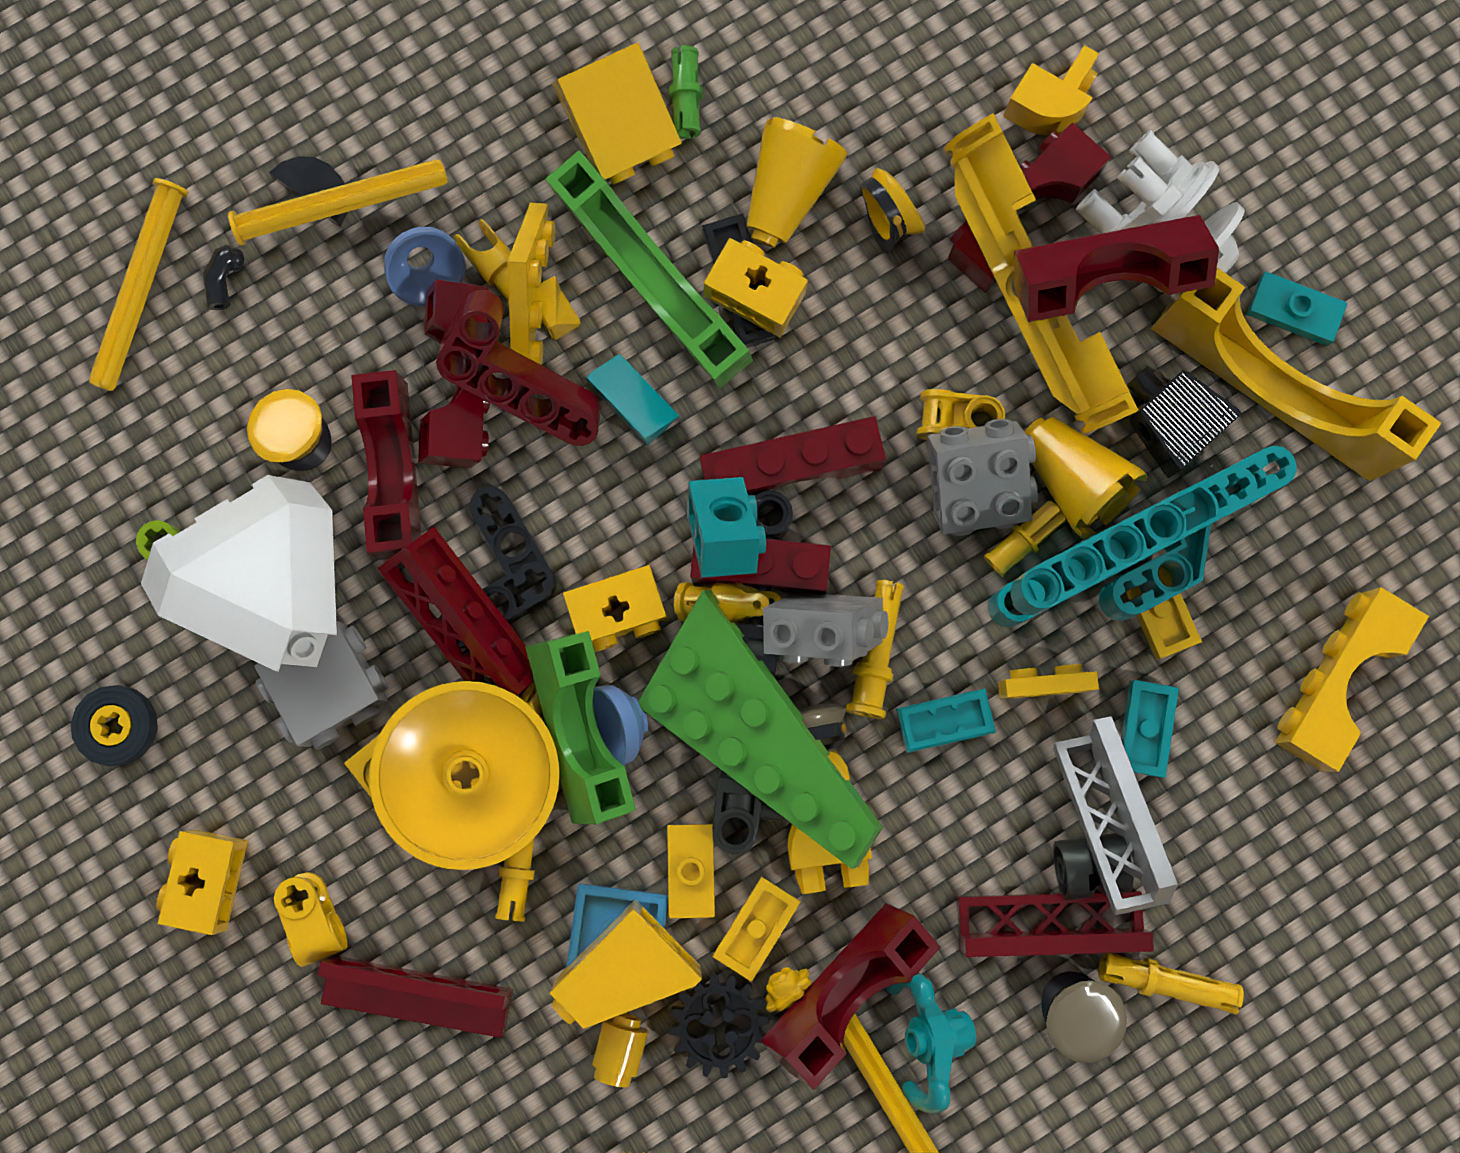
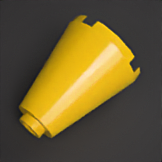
M773 117L772 120L768 118L763 128L746 225L747 228L753 231L751 238L771 248H775L777 242L786 244L844 163L848 154L846 149L829 137L824 146V142L814 136L815 130L778 117Z
M1042 417L1038 418L1025 430V434L1027 436L1031 435L1035 444L1036 460L1032 462V465L1074 532L1082 539L1095 534L1090 526L1098 520L1107 525L1127 507L1141 490L1135 484L1137 480L1147 481L1148 476L1140 467L1055 417L1044 420Z

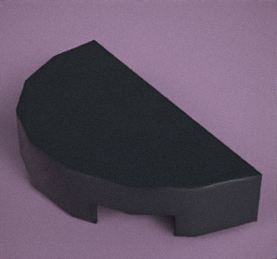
M297 156L282 161L269 172L276 181L298 197L345 185L341 176L330 164L316 157ZM348 212L327 218L341 227Z

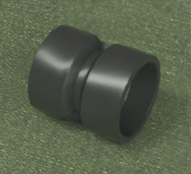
M1111 833L1104 834L1100 838L1104 849L1122 858L1128 847L1123 836ZM1074 838L1054 841V868L1063 899L1074 900L1093 897L1096 889L1103 895H1107L1089 845L1084 839ZM1130 855V857H1129V859H1128L1127 861H1129V862L1132 863V861H1131V855ZM1109 863L1112 873H1114L1116 866ZM1123 870L1116 880L1119 892H1131L1134 877Z

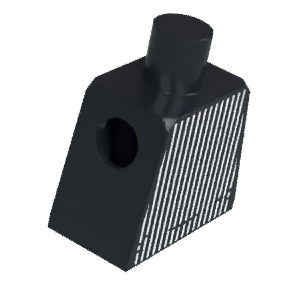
M1146 367L1127 384L1145 403L1129 419L1130 425L1168 478L1182 470L1242 414L1237 407L1184 370L1165 385Z

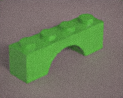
M589 631L565 635L526 646L546 727L556 747L559 761V776L571 822L573 824L596 825L636 811L625 766L610 753L597 726L593 694L596 682L601 675Z

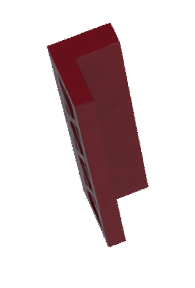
M435 527L429 529L377 568L464 681L486 683L484 680L485 675L490 677L498 687L516 696L534 681L526 645ZM402 562L413 576L414 583L409 582L397 568L399 563ZM429 603L437 607L442 614V619L435 617L429 609ZM457 640L464 642L470 650V655L462 652L457 645Z
M1131 891L1120 894L1122 899L1142 895V892ZM1094 892L1093 897L1064 900L1061 893L957 896L959 952L965 957L1154 952L1153 932L1144 929L1143 909L1130 912L1131 928L1114 929L1101 916L1111 905L1107 895H1103L1101 892ZM1102 902L1096 910H1093L1087 904ZM1068 903H1078L1091 915L1078 930H1067L1055 918ZM1041 904L1056 905L1048 912ZM1011 905L1004 914L996 907ZM1022 905H1033L1045 916L1033 931H1021L1009 920ZM968 906H987L1000 919L987 933H970ZM1097 921V922L1100 923L1105 929H1090V928H1091V927L1095 924V922ZM1006 923L1014 932L998 931ZM1050 923H1053L1059 929L1044 931Z
M333 956L320 962L317 976L326 978L320 1003L322 1005L502 1038L505 1034L513 993L512 988L340 956Z

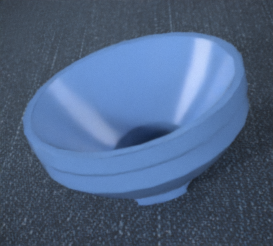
M417 227L401 233L392 241L384 257L385 277L391 291L402 301L415 306H425L426 291L436 279L462 283L465 276V259L460 247L448 234L433 227ZM417 247L428 248L432 253L430 261L423 267H412L407 262L409 253Z
M613 685L595 687L593 706L599 732L613 757L621 764L626 765L637 757L643 743L644 733L648 731L646 713L642 711L636 698L630 697L621 689Z

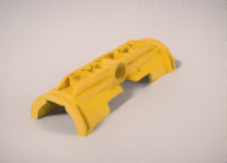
M994 113L988 115L958 134L943 148L947 156H952L950 164L955 169V197L1053 397L1075 412L1074 417L1076 421L1085 422L1080 428L1082 433H1089L1139 410L1101 332L1079 341L1067 315L1033 322L1027 321L1020 301L1013 291L1014 251L1030 248L1033 245L1016 210L1036 201Z

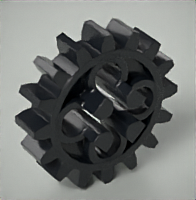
M711 972L710 984L704 985L700 981L694 986L695 992L692 994L686 990L679 992L678 996L684 1003V1006H672L670 1015L680 1020L679 1023L669 1026V1035L681 1037V1040L675 1044L674 1051L677 1054L687 1050L689 1055L686 1066L690 1069L697 1062L702 1063L703 1076L708 1077L712 1067H719L722 1078H727L729 1066L735 1065L741 1073L745 1072L744 1058L746 1056L757 1061L760 1058V1052L754 1045L756 1042L762 1043L760 1040L767 1033L759 1030V1026L770 1023L769 1014L757 1013V1010L764 1004L763 997L758 996L751 999L749 994L752 990V984L748 981L741 988L735 986L736 979L733 973H730L726 983L719 982L717 973ZM713 993L722 994L726 1000L722 1006V1017L725 1022H733L737 1015L745 1014L751 1019V1024L746 1029H739L734 1024L726 1026L725 1042L731 1047V1050L724 1056L716 1054L713 1050V1046L716 1044V1030L714 1027H706L698 1035L690 1033L687 1027L688 1023L694 1019L699 1020L704 1025H709L713 1022L714 1008L708 1003V998Z

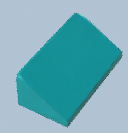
M621 354L613 357L586 376L588 385L647 446L679 418L674 409Z

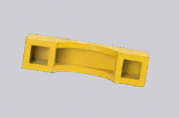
M1382 587L1363 593L1360 592L1349 602L1344 613L1348 619L1342 629L1335 631L1326 641L1322 653L1326 655L1318 669L1311 670L1305 677L1300 687V691L1303 692L1301 699L1295 708L1291 707L1284 713L1277 727L1281 733L1276 739L1275 744L1321 772H1339L1361 734V731L1349 714L1346 702L1347 685L1354 670L1364 660L1372 656L1392 658L1407 655L1429 617Z

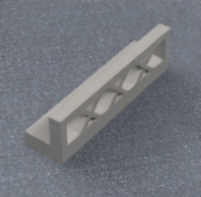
M1112 716L1096 719L1093 721L1090 735L1055 742L1053 750L1113 914L1115 916L1169 904L1178 883ZM1091 749L1096 761V766L1092 773L1088 774L1073 766L1069 754ZM1099 772L1102 777V780L1096 778ZM1079 781L1085 783L1082 789L1079 784ZM1090 787L1109 796L1112 805L1106 815L1087 805L1085 796ZM1114 813L1116 814L1118 822L1112 819ZM1094 822L1100 824L1098 830H1096ZM1106 828L1125 838L1128 847L1122 858L1103 848L1100 838ZM1130 855L1133 858L1134 864L1127 861ZM1109 863L1116 866L1114 873H1112ZM1123 870L1140 879L1146 894L1122 899L1116 883L1121 871Z

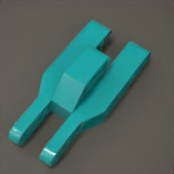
M1281 446L1264 448L1038 564L991 596L988 602L990 617L996 624L1002 627L1017 626L1162 549H1165L1166 553L1109 582L1102 588L1099 594V605L1102 612L1112 620L1123 621L1139 615L1203 581L1211 524L1285 486L1293 480L1297 469L1294 456L1289 450ZM1276 462L1280 470L1275 474L1267 476L1262 468ZM1238 482L1241 490L1229 496L1226 489ZM1159 567L1167 569L1171 574L1172 584L1170 587L1163 585L1159 580ZM1139 586L1143 594L1136 596L1127 603H1123L1120 595ZM1006 594H1011L1012 605L1021 612L1020 615H1013L1005 608L1004 598Z

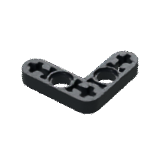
M486 486L473 494L470 500V511L507 575L483 588V591L488 597L495 593H502L508 598L509 609L503 617L508 623H511L548 601L556 590L557 581L552 569L509 497L495 486ZM489 497L495 502L502 500V504L497 507L499 514L506 523L512 517L515 522L499 528L488 513L481 515L480 512L486 508L483 501ZM499 528L492 536L490 530ZM511 533L522 535L526 542L524 551L516 557L504 555L501 549L503 539ZM531 572H535L539 577L546 574L547 579L542 582L544 590L539 594L533 589L522 593L520 596L526 600V603L519 606L516 596L507 586L514 582L515 588L519 590L529 583L527 575ZM457 640V645L460 649L467 648L463 641Z

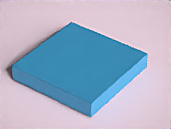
M579 883L567 967L635 899L665 928L668 895Z

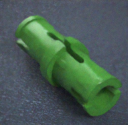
M683 45L680 46L681 55H679L677 47L671 50L673 84L669 86V98L673 101L674 126L679 138L691 139V130H693L695 138L701 134L699 101L703 98V87L700 86L698 80L699 51L693 46Z

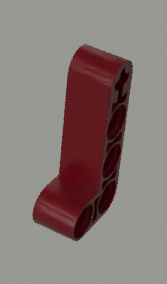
M477 290L470 293L464 299L444 333L436 360L437 370L440 375L447 381L574 446L590 444L596 439L599 430L601 408L597 396L497 342L504 315L502 301L493 292L487 290ZM481 315L489 319L490 322L480 323L474 320L472 316ZM452 351L464 352L468 357H458ZM493 373H503L509 378L501 379L495 377ZM542 394L548 397V399H538L533 395Z

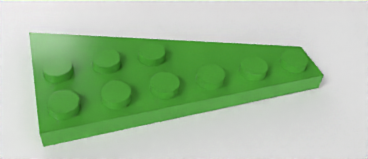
M702 590L638 702L641 709L851 869L859 867L883 829V826L851 782L845 780L828 757L830 753L822 742L815 740L802 722L804 720L803 716L764 662L757 660L742 639L744 635L734 622H730L718 606L720 602L711 590Z

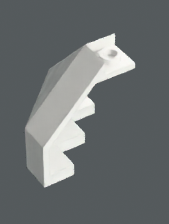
M267 475L252 484L254 489L234 501L229 502L226 499L194 518L196 520L195 524L173 537L169 533L153 543L141 585L158 616L279 672L281 664L317 667L327 636H337L332 509L310 482Z

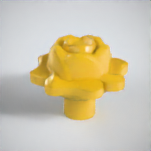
M784 967L780 972L774 973L769 977L768 984L766 985L768 994L765 997V1001L768 1003L766 1009L769 1013L789 1009L796 1001L801 999L812 982L807 968L798 972V970Z

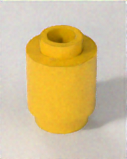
M624 1013L613 1019L603 1021L592 1065L596 1068L594 1079L615 1087L627 1088L630 1086L632 1077H636L638 1074L648 1035V1030L640 1026L641 1018Z

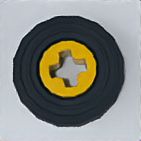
M122 685L100 687L87 694L76 706L71 720L72 739L78 751L91 762L105 766L127 765L142 757L154 743L158 730L157 713L150 700L138 690ZM120 715L118 723L123 726L122 732L112 733L109 736L110 728L104 723L107 722V718H116Z

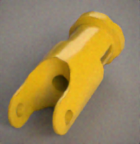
M480 219L478 221L479 227L494 246L492 249L480 252L472 249L459 234H456L454 238L463 254L489 286H496L508 300L507 306L509 308L507 261L511 250L489 225Z
M681 582L674 595V610L678 620L684 622L702 590H711L720 602L718 606L728 620L737 623L754 616H763V607L770 605V598L777 602L781 600V597L776 592L758 591L753 587L740 583L717 582L712 587H697L691 582Z

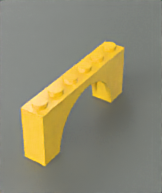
M1219 268L1216 271L1214 287L1176 294L1151 328L1369 482L1415 461L1441 425L1440 421L1404 396L1389 400H1372L1352 396L1327 387L1291 367L1274 354L1256 336L1246 322L1240 306V296L1245 286Z

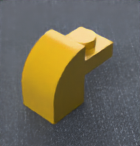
M1084 45L1063 80L1032 63L1011 96L1003 117L1023 129L1039 135H1050L1054 130L1062 133L1072 122L1076 125L1083 117L1093 98L1087 92L1098 75L1092 68L1100 53Z

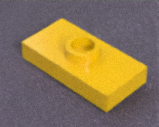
M713 824L667 825L669 918L715 917Z

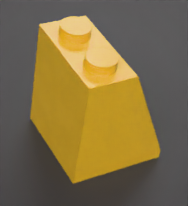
M639 42L569 73L552 83L555 93L590 163L604 180L610 178L612 185L635 175L633 166L649 160L652 167L674 157L672 148L682 144Z
M635 899L556 978L549 993L555 999L551 1006L565 1022L571 1025L576 1021L585 1029L696 986L702 980L701 967L676 939Z

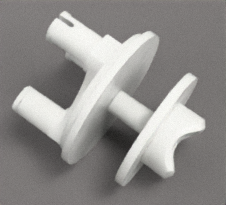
M1149 130L1131 147L1129 152L1132 155L1134 154L1136 158L1127 165L1129 169H1124L1118 176V179L1127 185L1142 202L1129 215H1121L1094 189L1079 203L1076 211L1100 234L1184 218L1212 185L1219 172V166L1213 161L1206 163L1198 162L1191 165L1182 155L1177 157L1154 135V132ZM1238 202L1225 206L1205 221L1207 228L1219 247L1217 268L1224 273L1233 266L1240 254L1236 241L1231 235L1245 212Z

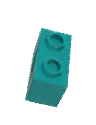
M743 477L689 481L687 518L701 578L757 573L758 555L766 551V536L763 525L756 526V498L754 495L747 494Z

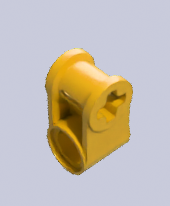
M943 389L923 390L920 392V400L924 402L922 426L917 428L916 436L928 441V435L940 433L942 429L947 427L962 426L967 429L975 428L977 426L974 425L971 419V415L975 412H986L995 420L1005 419V410L1000 401L988 395L963 394ZM937 409H940L939 423L936 421Z
M306 872L280 883L275 890L274 904L286 932L287 943L295 962L300 967H305L346 950L348 947L347 935L341 919L334 909L323 879L315 873ZM306 890L308 898L297 902L294 898V893Z

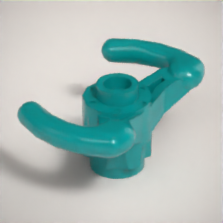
M918 973L912 978L911 982L893 984L886 987V990L890 994L897 995L904 988L909 987L911 989L919 1016L911 1018L909 1026L905 1031V1044L908 1052L913 1057H916L919 1062L926 1064L928 1093L924 1092L914 1081H906L902 1085L901 1090L913 1106L923 1112L937 1114L946 1110L950 1105V1088L948 1085L952 1058L963 1056L965 1050L974 1047L976 1043V1030L971 1017L965 1011L958 1012L956 1008L941 1010L935 1001V993L931 981L921 973Z

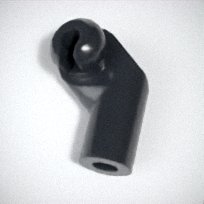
M227 245L215 249L203 272L207 306L210 310H223L230 307L226 278L229 271L239 272L244 267V254L239 248L229 249Z

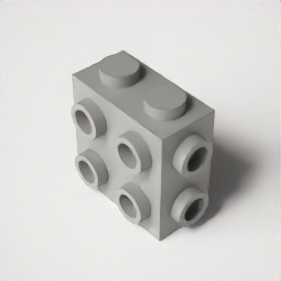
M995 419L981 427L967 429L962 426H951L942 429L940 433L928 435L934 517L943 535L963 536L972 533L976 529L989 527L1007 529L1014 527L1020 522L1032 521L1031 504L1037 503L1038 493L1035 479L1030 477L1029 463L1036 460L1035 444L1032 436H1027L1017 421Z
M797 592L763 607L764 654L780 655V661L787 663L806 662L808 657L824 658V664L828 666H849L856 658L866 656L869 650L881 644L882 639L886 637L889 622L887 612L883 611V598Z
M336 621L337 636H327L317 667L281 664L279 672L260 663L254 666L260 676L256 680L258 690L268 703L274 702L281 715V718L277 720L279 729L288 742H295L297 746L303 747L313 745L315 750L321 749L339 739L338 731L347 725L354 723L355 727H358L380 715L378 708L389 702L383 692L388 688L387 682L376 665L371 667L368 665L362 654V651L367 649L366 644L354 626L348 628L347 624Z

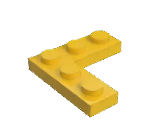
M530 202L507 261L510 346L512 350L542 365L543 341H536V328L541 327L543 307L542 301H535V288L540 287L542 267H547L549 247L554 246L555 221L548 220V204Z

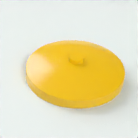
M473 681L451 682L432 687L414 696L403 704L388 720L376 741L371 757L369 771L370 793L381 824L391 838L406 852L425 863L441 868L455 870L478 869L510 858L528 845L540 832L556 800L559 786V761L556 747L548 728L540 716L525 701L515 694L491 684Z

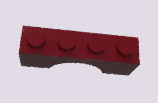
M1072 122L1061 134L1054 130L1038 148L1041 155L1032 164L1025 160L1020 165V168L1036 200L1056 198L1073 203L1101 175L1111 156ZM965 221L949 240L953 243L947 259L986 293L997 281L968 222Z
M1195 215L1015 250L1014 289L1027 321L1033 322L1075 314L1077 303L1084 293L1095 286L1111 281L1130 280L1143 282L1160 289L1167 295L1214 287L1219 247L1202 217Z
M436 279L426 291L424 334L441 344L444 333L464 299L470 293L477 290L489 291V287ZM472 316V318L477 322H490V320L484 316ZM452 351L458 357H468L464 352ZM456 385L455 393L449 404L429 411L420 419L418 463L460 468H472L478 464L488 451L489 435L488 431L483 430V414L488 413L490 403Z
M397 370L351 375L355 420L362 436L368 470V497L363 507L366 550L368 554L378 560L390 559L422 535L408 383Z
M876 416L699 455L704 480L743 477L747 494L754 496L763 491H769L801 481L820 478L842 479L882 469L886 461Z
M885 903L809 986L801 999L788 1009L760 1041L790 1074L812 1090H815L846 1055L844 1047L845 1031L859 1007L883 988L897 983L911 982L912 978L919 973L941 947L914 915Z

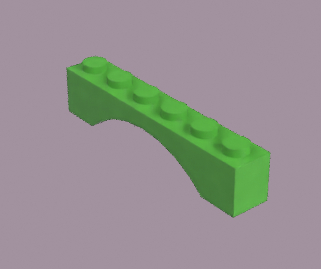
M580 150L545 178L556 196L719 389L753 362L748 348L670 262Z

